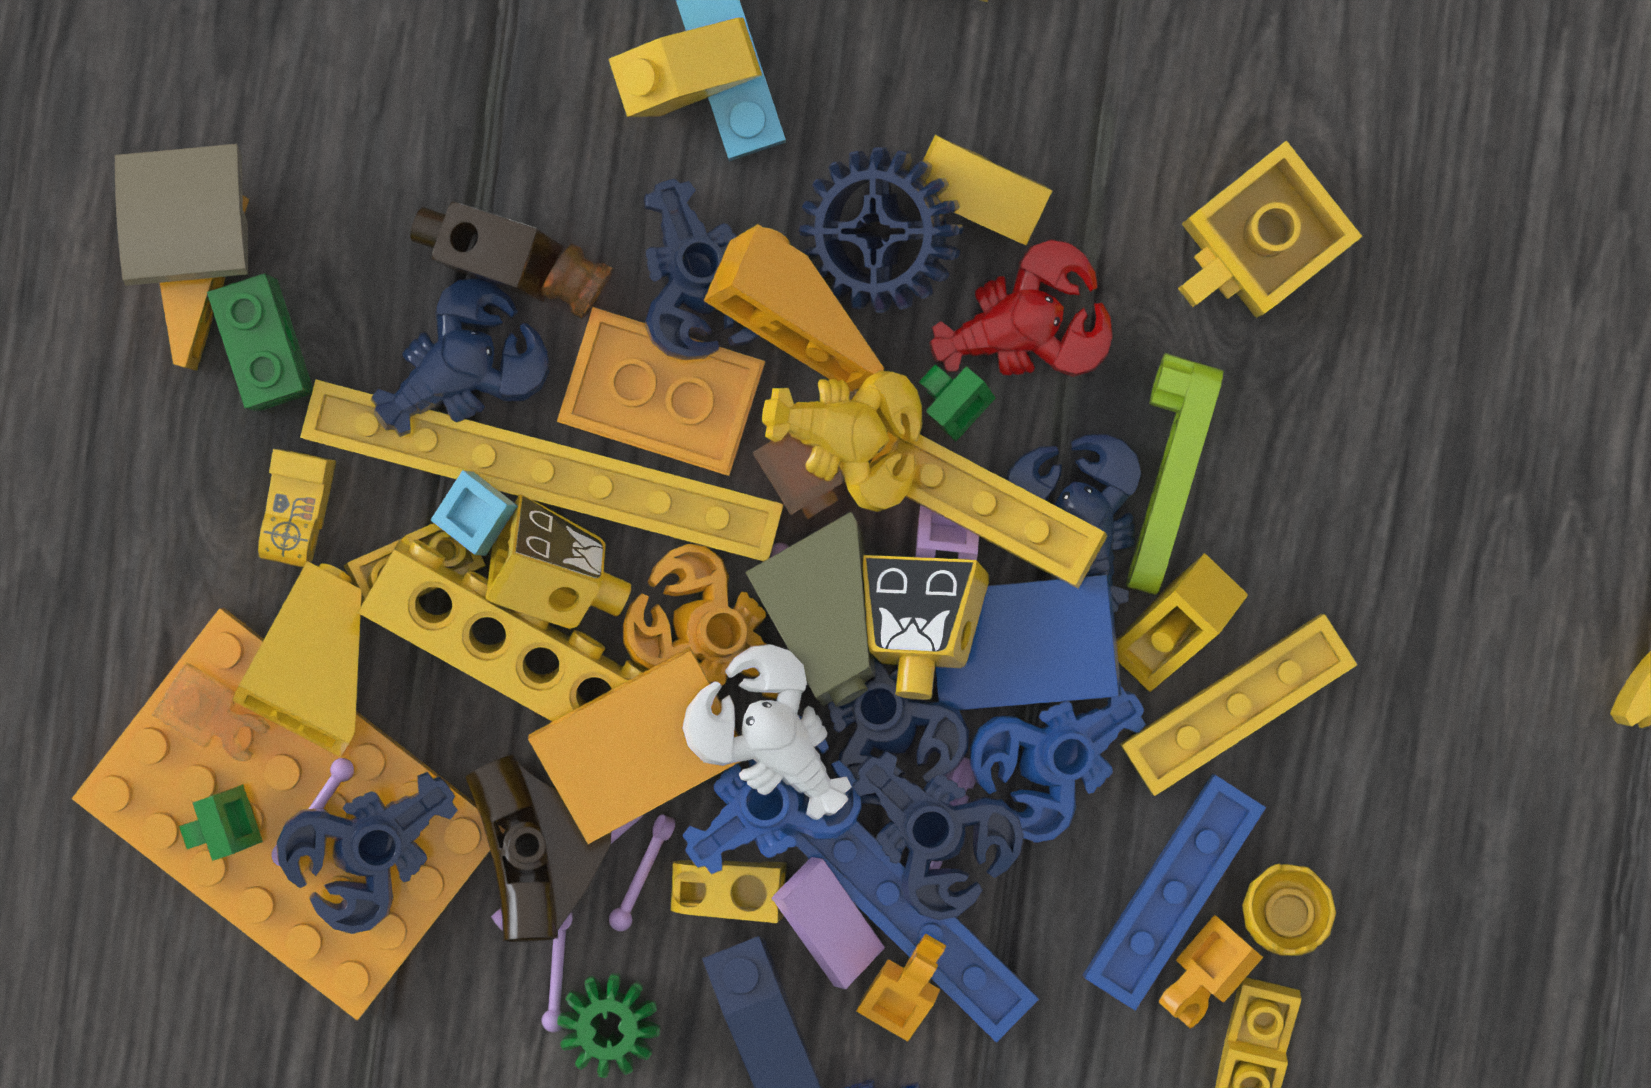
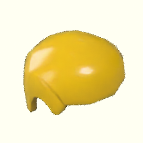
M1278 863L1267 868L1249 884L1242 905L1245 927L1254 941L1267 951L1282 956H1300L1314 951L1330 935L1336 916L1331 889L1310 868Z

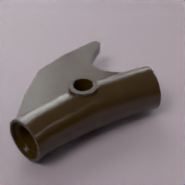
M508 755L474 770L465 777L480 814L493 859L501 905L503 941L533 942L558 939L559 928L587 891L611 846V832L588 844L557 789L548 786L527 772L517 762L515 755ZM499 826L505 829V832L503 834ZM524 840L535 841L539 846L538 852L531 857L521 856L517 853L516 848Z

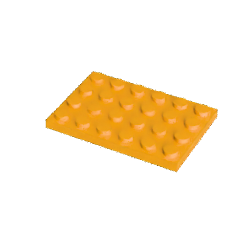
M219 608L72 797V800L358 1021L490 852L480 814L475 802L441 777L454 793L455 797L452 802L458 811L451 819L434 815L429 820V825L414 840L425 852L427 860L424 865L420 866V870L415 875H411L410 881L403 882L400 879L395 864L390 867L394 897L389 915L368 931L350 934L333 929L316 913L309 899L310 895L316 892L327 901L335 904L341 903L344 898L340 895L329 894L324 885L334 881L366 883V877L347 873L338 868L333 859L335 840L327 838L323 866L317 876L309 870L310 857L308 855L300 857V868L307 881V885L302 888L297 887L288 880L282 868L272 860V850L277 845V840L285 822L300 810L308 809L330 778V767L338 758L350 760L354 766V774L348 781L340 783L323 809L327 810L329 814L348 820L355 818V816L343 810L345 803L352 802L353 799L364 796L365 793L375 792L380 797L384 806H386L391 801H397L406 795L412 796L418 793V775L428 772L433 779L440 775L358 711H356L355 734L342 756L339 757L232 701L242 678L264 638L228 610ZM244 785L263 842L214 861L211 859L206 843L187 849L179 826L198 819L193 802ZM499 826L503 834L505 832V829Z

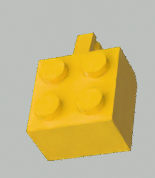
M1285 141L1182 223L1183 227L1202 249L1194 258L1203 269L1181 285L1178 290L1192 307L1196 306L1218 288L1227 299L1237 293L1257 318L1276 306L1363 236L1290 144Z

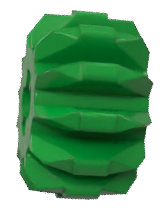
M611 973L607 983V991L604 992L595 976L586 978L585 990L589 999L581 993L571 990L565 1000L577 1013H560L557 1019L559 1026L577 1030L561 1040L562 1050H572L582 1046L583 1050L579 1054L575 1066L582 1070L588 1065L592 1057L599 1059L597 1073L598 1077L601 1078L608 1076L611 1060L614 1059L624 1075L630 1074L634 1067L629 1052L640 1059L648 1060L652 1055V1049L641 1038H656L661 1030L660 1025L642 1020L657 1011L658 1005L656 1001L647 1000L636 1005L634 1001L639 997L643 989V985L639 981L631 984L626 994L618 992L621 983L619 973ZM609 1012L617 1014L621 1018L618 1029L622 1035L616 1037L614 1031H612L609 1038L601 1036L597 1032L600 1021L596 1015L602 1013L604 1019H607Z

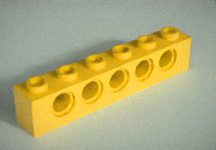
M413 540L410 546L398 541L358 611L364 617L552 722L588 703L581 698L577 689L584 680L592 677L601 678L610 685L611 689H614L647 671L631 660H627L624 666H621L603 656L605 647L594 638L580 631L574 630L571 636H568L550 626V622L485 600L487 578L470 570L466 571L464 577L442 565L446 559L443 554L417 540ZM428 587L441 588L449 594L452 608L442 615L429 614L419 603V593ZM480 618H494L504 626L506 636L497 644H483L473 635L472 624ZM538 647L550 649L558 657L559 666L549 674L534 673L526 665V654Z

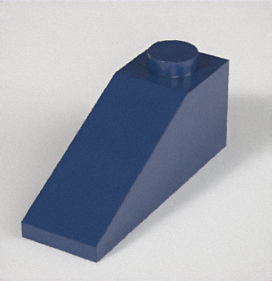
M757 936L702 958L724 1018L754 1088H822L765 939Z

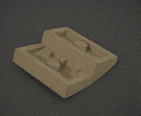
M238 144L115 155L117 230L122 279L125 286L248 275V221L243 211L242 155Z

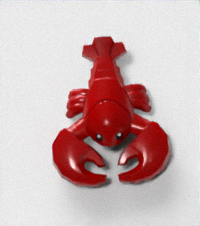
M1052 239L1029 247L1019 262L1012 293L1007 294L1005 277L998 276L995 281L991 280L985 283L984 287L980 286L975 290V298L981 306L983 313L975 315L972 320L963 323L961 328L955 331L942 321L931 327L934 338L929 344L935 362L943 363L946 373L958 372L962 356L971 355L974 357L983 354L989 356L997 353L999 369L1003 376L1021 375L1024 372L1032 373L1035 370L1034 363L1027 354V352L1033 351L1055 371L1071 377L1095 371L1108 356L1113 339L1111 316L1103 302L1094 304L1096 321L1092 332L1084 330V322L1088 314L1085 308L1075 314L1060 342L1054 335L1063 320L1064 307L1053 296L1039 291L1040 282L1065 294L1080 295L1079 287L1070 283L1067 279V274L1071 271L1076 272L1083 279L1089 292L1098 288L1096 271L1086 255L1071 243Z

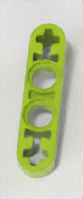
M1168 353L1163 355L1157 370L1149 405L1169 410L1176 414L1126 586L1153 595L1158 593L1168 566L1217 402L1224 372L1221 369Z

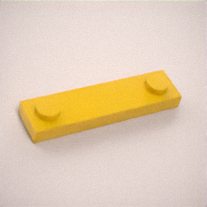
M887 432L890 441L880 453L873 457L872 461L882 455L898 451L901 452V457L903 454L915 455V475L910 490L905 497L1079 589L1108 536L1104 531L920 434L918 441H905L904 436L901 439ZM898 461L897 463H895V466H894V468H893V473H894L895 470L897 469L898 464H899L900 461Z
M1320 614L1149 724L1139 733L1132 735L1120 743V746L1151 794L1156 796L1357 666V663L1326 615Z

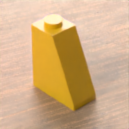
M307 561L242 678L232 701L341 757L355 734L361 615L358 611L361 608L362 590L352 585L350 576L339 568L329 564H320L318 567Z

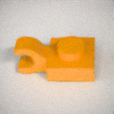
M1214 915L1176 959L1187 971L1162 994L1159 1003L1175 1018H1179L1191 1029L1204 1017L1208 1009L1210 995L1213 994L1224 1003L1262 960L1263 956L1226 923Z
M925 933L904 968L888 959L863 995L856 1012L908 1042L933 1007L940 989L928 983V981L938 967L936 962L944 952L946 945Z

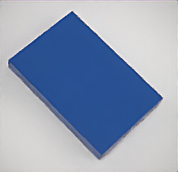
M1110 574L1086 576L1079 589L1060 579L988 586L966 665L962 668L936 667L939 702L957 710L1121 696Z

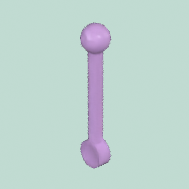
M338 758L332 763L330 778L308 809H323L340 783L348 781L353 776L354 766L350 760ZM276 845L272 850V860L276 865L280 866Z
M661 814L655 820L652 829L653 837L621 906L613 910L609 916L610 926L614 930L625 931L632 925L631 910L664 840H668L674 831V818Z
M572 912L559 928L558 939L553 940L549 1007L542 1016L543 1027L552 1033L558 1032L563 1028L557 1024L559 1014L562 1013L560 1007L566 929L570 927L573 921Z

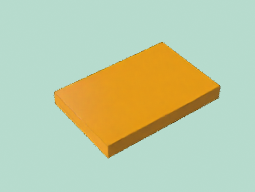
M593 307L557 422L730 476L765 361L719 347L717 352L705 359L680 360L669 357L652 344L645 328V323ZM691 338L693 341L703 342V341H700V340H696V339Z
M691 647L529 734V742L588 844L739 763L735 762L724 766L704 763L687 745L682 728L686 708L700 690L711 684ZM717 695L711 706L712 713L716 716L721 712V701ZM734 728V737L740 736L736 728Z

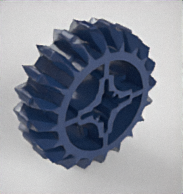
M886 147L873 148L870 161L863 151L851 152L849 154V168L840 161L829 165V173L834 183L825 179H816L812 184L815 192L823 198L822 202L810 200L805 201L802 209L807 214L816 216L815 223L800 226V235L805 237L815 236L816 242L815 247L807 248L803 253L810 260L821 258L823 265L817 270L824 280L833 276L836 278L831 287V291L836 298L843 297L852 288L850 298L852 308H864L870 298L872 306L877 313L888 311L892 299L899 309L909 308L913 302L912 291L921 299L928 298L933 294L932 285L928 277L942 282L946 281L950 276L947 268L938 261L939 258L954 260L959 257L960 250L955 246L946 244V236L961 235L963 233V226L958 223L947 224L945 216L946 213L957 211L960 208L957 200L940 202L938 196L946 191L949 183L945 178H938L929 184L926 183L932 170V164L928 161H920L910 171L912 159L909 151H897L892 161ZM870 181V194L864 195L863 209L859 216L854 220L840 221L842 210L849 197L856 189ZM891 183L899 186L910 195L916 203L922 219H911L901 212L898 207L897 193L891 192ZM880 221V224L890 225V228H903L906 232L890 234V237L882 239V236L872 235V232H859L857 228L872 226L873 222ZM923 239L919 255L912 266L905 273L892 280V265L898 264V253L902 244L908 240ZM841 241L853 242L859 246L863 252L865 267L871 268V276L859 270L851 262L843 249Z

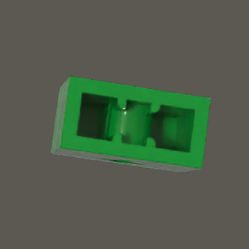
M264 273L207 292L245 409L258 412L312 394L313 386L278 279Z

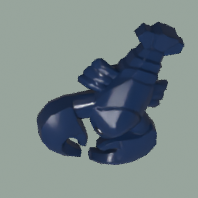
M671 179L656 184L653 192L646 194L644 197L645 209L662 214L663 221L661 227L664 235L662 241L665 246L649 247L646 250L647 267L651 272L649 278L653 282L665 276L668 279V283L650 304L645 328L652 344L667 356L680 360L705 359L719 350L718 341H693L688 336L689 333H698L705 337L712 333V329L703 319L693 313L679 309V307L683 304L702 314H710L716 309L706 303L704 298L729 241L737 236L732 233V229L728 224H721L706 232L704 224L699 221L695 211L691 210L687 204V201L696 191L690 181L679 183L676 179ZM724 315V329L732 328L735 320ZM744 326L741 331L728 338V343L730 346L745 345L760 336Z
M481 279L458 280L443 290L435 312L438 341L433 344L426 332L420 333L418 339H414L402 353L403 358L416 368L401 383L400 389L395 394L378 389L371 397V401L376 406L374 415L386 431L395 430L399 437L410 434L411 416L417 413L422 414L429 409H436L443 403L450 418L455 422L475 416L476 412H482L485 408L482 402L471 393L475 389L503 401H525L542 389L549 374L548 351L540 334L528 323H523L520 326V331L527 343L526 352L518 353L516 349L517 338L510 333L504 342L500 371L492 368L494 346L491 336L480 331L462 330V324L475 328H492L503 323L499 315L486 312L484 310L485 306H493L512 319L518 310L510 296L495 284Z
M1108 434L1084 435L1071 442V450L1094 451L1100 455V461L1089 462L1082 457L1075 460L1081 471L1107 487L1100 492L1086 483L1073 482L1062 491L1057 498L1055 506L1101 529L1108 535L1086 576L1110 574L1114 613L1118 611L1119 604L1129 602V591L1113 585V561L1115 559L1113 550L1128 549L1135 545V537L1133 536L1135 525L1132 523L1134 516L1131 513H1126L1117 520H1114L1113 515L1135 493L1142 473L1137 454L1124 440ZM1038 447L1020 456L1008 470L1006 480L1047 501L1061 477L1062 464L1053 465L1050 473L1045 476H1040L1038 469L1046 460L1059 454L1057 447Z
M874 656L875 677L865 682L868 690L860 697L840 707H836L833 701L828 703L835 731L839 733L854 722L856 725V729L840 751L838 760L850 769L857 780L859 778L857 768L870 756L869 754L874 747L880 751H888L891 754L905 753L913 742L917 726H925L926 728L917 750V767L926 765L928 756L937 751L940 755V760L922 777L926 783L935 775L941 774L947 777L959 767L968 751L969 729L959 710L942 702L917 701L897 696L895 691L898 667L888 674L885 667ZM898 765L895 766L894 774L899 777L906 774ZM876 793L861 796V803L881 806Z
M885 751L879 758L870 755L857 768L859 778L852 785L858 796L876 793L879 797V803L886 810L887 816L892 820L881 829L876 838L878 844L882 846L885 855L890 856V862L897 864L901 860L904 848L907 847L909 849L906 868L902 875L904 899L920 915L943 920L961 915L976 902L983 891L982 887L976 881L966 889L957 892L950 891L949 886L955 882H965L969 877V873L960 869H929L931 861L949 860L959 855L965 842V827L974 825L973 850L979 865L986 861V851L992 844L996 845L997 852L994 861L986 871L989 875L996 878L1007 871L1021 853L1024 834L1019 815L1004 801L987 797H980L973 802L952 806L950 804L951 801L963 798L966 795L965 789L958 787V784L953 780H948L946 776L941 774L935 775L922 790L916 783H911L906 778L894 774L897 762L895 755L888 751Z
M428 772L418 775V793L412 796L406 795L397 801H391L386 806H384L380 797L375 792L365 793L364 796H359L353 799L352 802L345 803L343 810L355 816L351 820L329 814L327 810L322 808L300 810L285 822L277 840L278 863L288 880L297 887L302 888L307 885V881L300 868V857L305 855L310 857L309 870L317 876L323 866L327 838L335 840L333 845L335 865L347 873L366 877V883L334 881L324 885L329 894L340 895L344 898L341 903L335 904L327 901L316 892L310 895L309 899L316 913L333 929L355 934L374 928L389 915L394 896L390 867L395 864L400 879L403 882L410 881L411 875H415L420 870V866L424 865L427 856L414 840L429 825V820L434 815L451 819L458 811L452 802L455 797L454 793L440 776L433 779Z

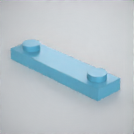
M676 0L686 31L738 17L744 18L762 76L708 97L728 160L732 161L786 143L740 0Z

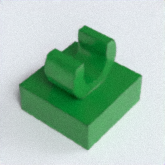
M934 365L919 381L927 389L926 392L935 399L926 410L927 414L955 442L996 399L986 383L967 366L953 380L937 365Z
M244 785L193 802L198 819L179 826L186 848L190 849L206 843L212 861L263 842Z

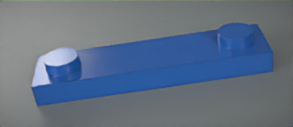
M1212 773L1083 973V977L1136 1011L1266 807Z

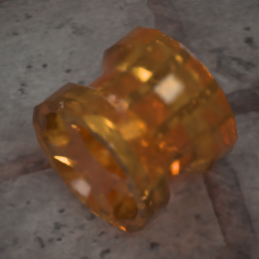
M572 243L554 265L540 293L550 300L560 298L569 304L572 314L583 319L602 294L614 270L605 263L593 264L585 258L583 249Z

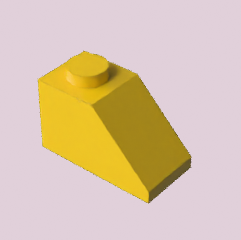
M741 17L664 36L609 58L627 117H659L762 76L744 18Z
M1204 553L1173 580L1116 639L1118 662L1151 692L1220 634L1248 594Z

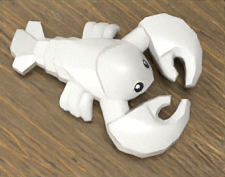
M771 644L748 648L732 659L725 670L727 676L731 678L743 670L752 667L756 668L759 676L755 679L744 678L739 687L750 692L778 693L777 701L760 700L750 704L743 718L742 735L734 737L735 709L730 695L725 697L721 701V712L719 715L713 714L711 706L722 686L716 681L700 690L686 708L682 728L688 747L704 763L724 766L730 763L754 759L757 762L755 765L743 769L739 773L740 779L747 781V785L751 788L757 789L759 793L766 795L783 780L786 785H791L796 791L804 793L809 797L806 815L812 819L819 820L824 814L828 816L835 814L848 801L845 793L852 786L847 777L830 779L826 773V767L820 759V754L814 747L827 737V731L825 726H822L819 716L815 715L814 708L806 707L801 720L797 715L801 695L807 685L804 665L791 651Z

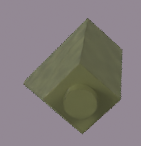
M851 512L745 572L789 651L804 665L806 681L822 706L833 701L836 707H840L855 700L868 690L865 682L875 677L874 656L869 651L863 576L864 536Z

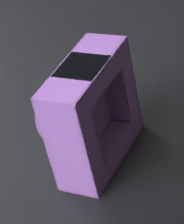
M920 505L915 557L977 560L978 535Z

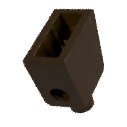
M453 201L448 206L446 214L426 207L420 208L414 218L410 233L411 241L433 248L432 260L449 269L493 283L496 286L541 302L545 300L563 249V245L535 227Z

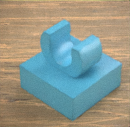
M462 470L431 518V521L474 555L486 556L518 506L475 472Z

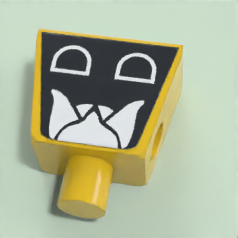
M519 494L515 501L518 507L492 546L485 600L568 629L579 625L590 605L617 617L628 600L631 584L604 572L605 542L581 526L538 502Z
M864 555L863 576L869 651L881 663L898 665L895 691L897 696L920 700L931 699L935 667L962 668L968 661L989 583V574L977 560Z

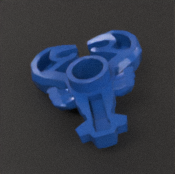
M1121 687L1122 695L1119 697H1108L1107 706L1101 709L1095 708L1087 713H1080L1075 716L1073 706L1069 701L1062 702L1060 705H1054L1048 711H1042L1039 715L1041 721L1048 725L1044 728L1033 726L1014 716L993 717L978 728L970 745V766L976 782L988 794L996 791L991 777V767L994 762H998L1000 767L998 778L1003 783H1006L1016 767L1019 745L1024 747L1020 760V775L1031 782L1049 786L1050 794L1032 790H1018L1010 793L1013 801L1023 802L1027 807L1024 812L1013 810L1019 815L1024 839L1036 843L1053 840L1070 827L1076 810V779H1082L1086 791L1090 794L1094 793L1096 787H1100L1105 782V779L1110 777L1113 773L1112 766L1100 754L1108 749L1109 744L1118 737V733L1123 728L1139 733L1146 725L1141 718L1144 708L1134 693L1124 691Z
M824 739L814 748L821 754H824L829 749V746ZM754 759L748 760L749 768L757 763ZM838 760L832 763L831 767L836 777H847L852 786L845 793L848 801L835 814L831 816L824 814L819 820H814L806 815L807 809L803 808L805 802L804 793H799L791 785H786L781 780L769 794L763 795L757 789L747 785V781L740 779L741 767L737 763L730 767L729 770H725L721 778L713 785L715 792L727 806L721 809L720 814L711 822V826L706 831L691 826L687 828L682 835L688 843L685 851L697 868L706 867L712 875L723 870L722 853L727 850L733 851L742 845H748L753 840L760 852L767 858L774 857L776 853L781 854L787 851L788 847H795L796 839L783 832V829L787 827L810 835V837L816 840L836 839L855 825L861 811V796H858L852 785L856 779L850 769Z

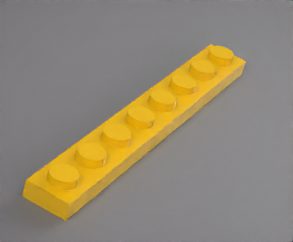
M315 380L300 438L456 480L462 470L473 471L501 492L516 496L522 494L531 500L760 561H766L770 558L784 504L466 419L455 422L448 414L433 410L411 416V433L399 437L395 430L386 431L375 417L374 410L376 406L371 401L373 394Z

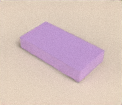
M811 857L772 897V900L835 987L847 989L885 949L823 859Z

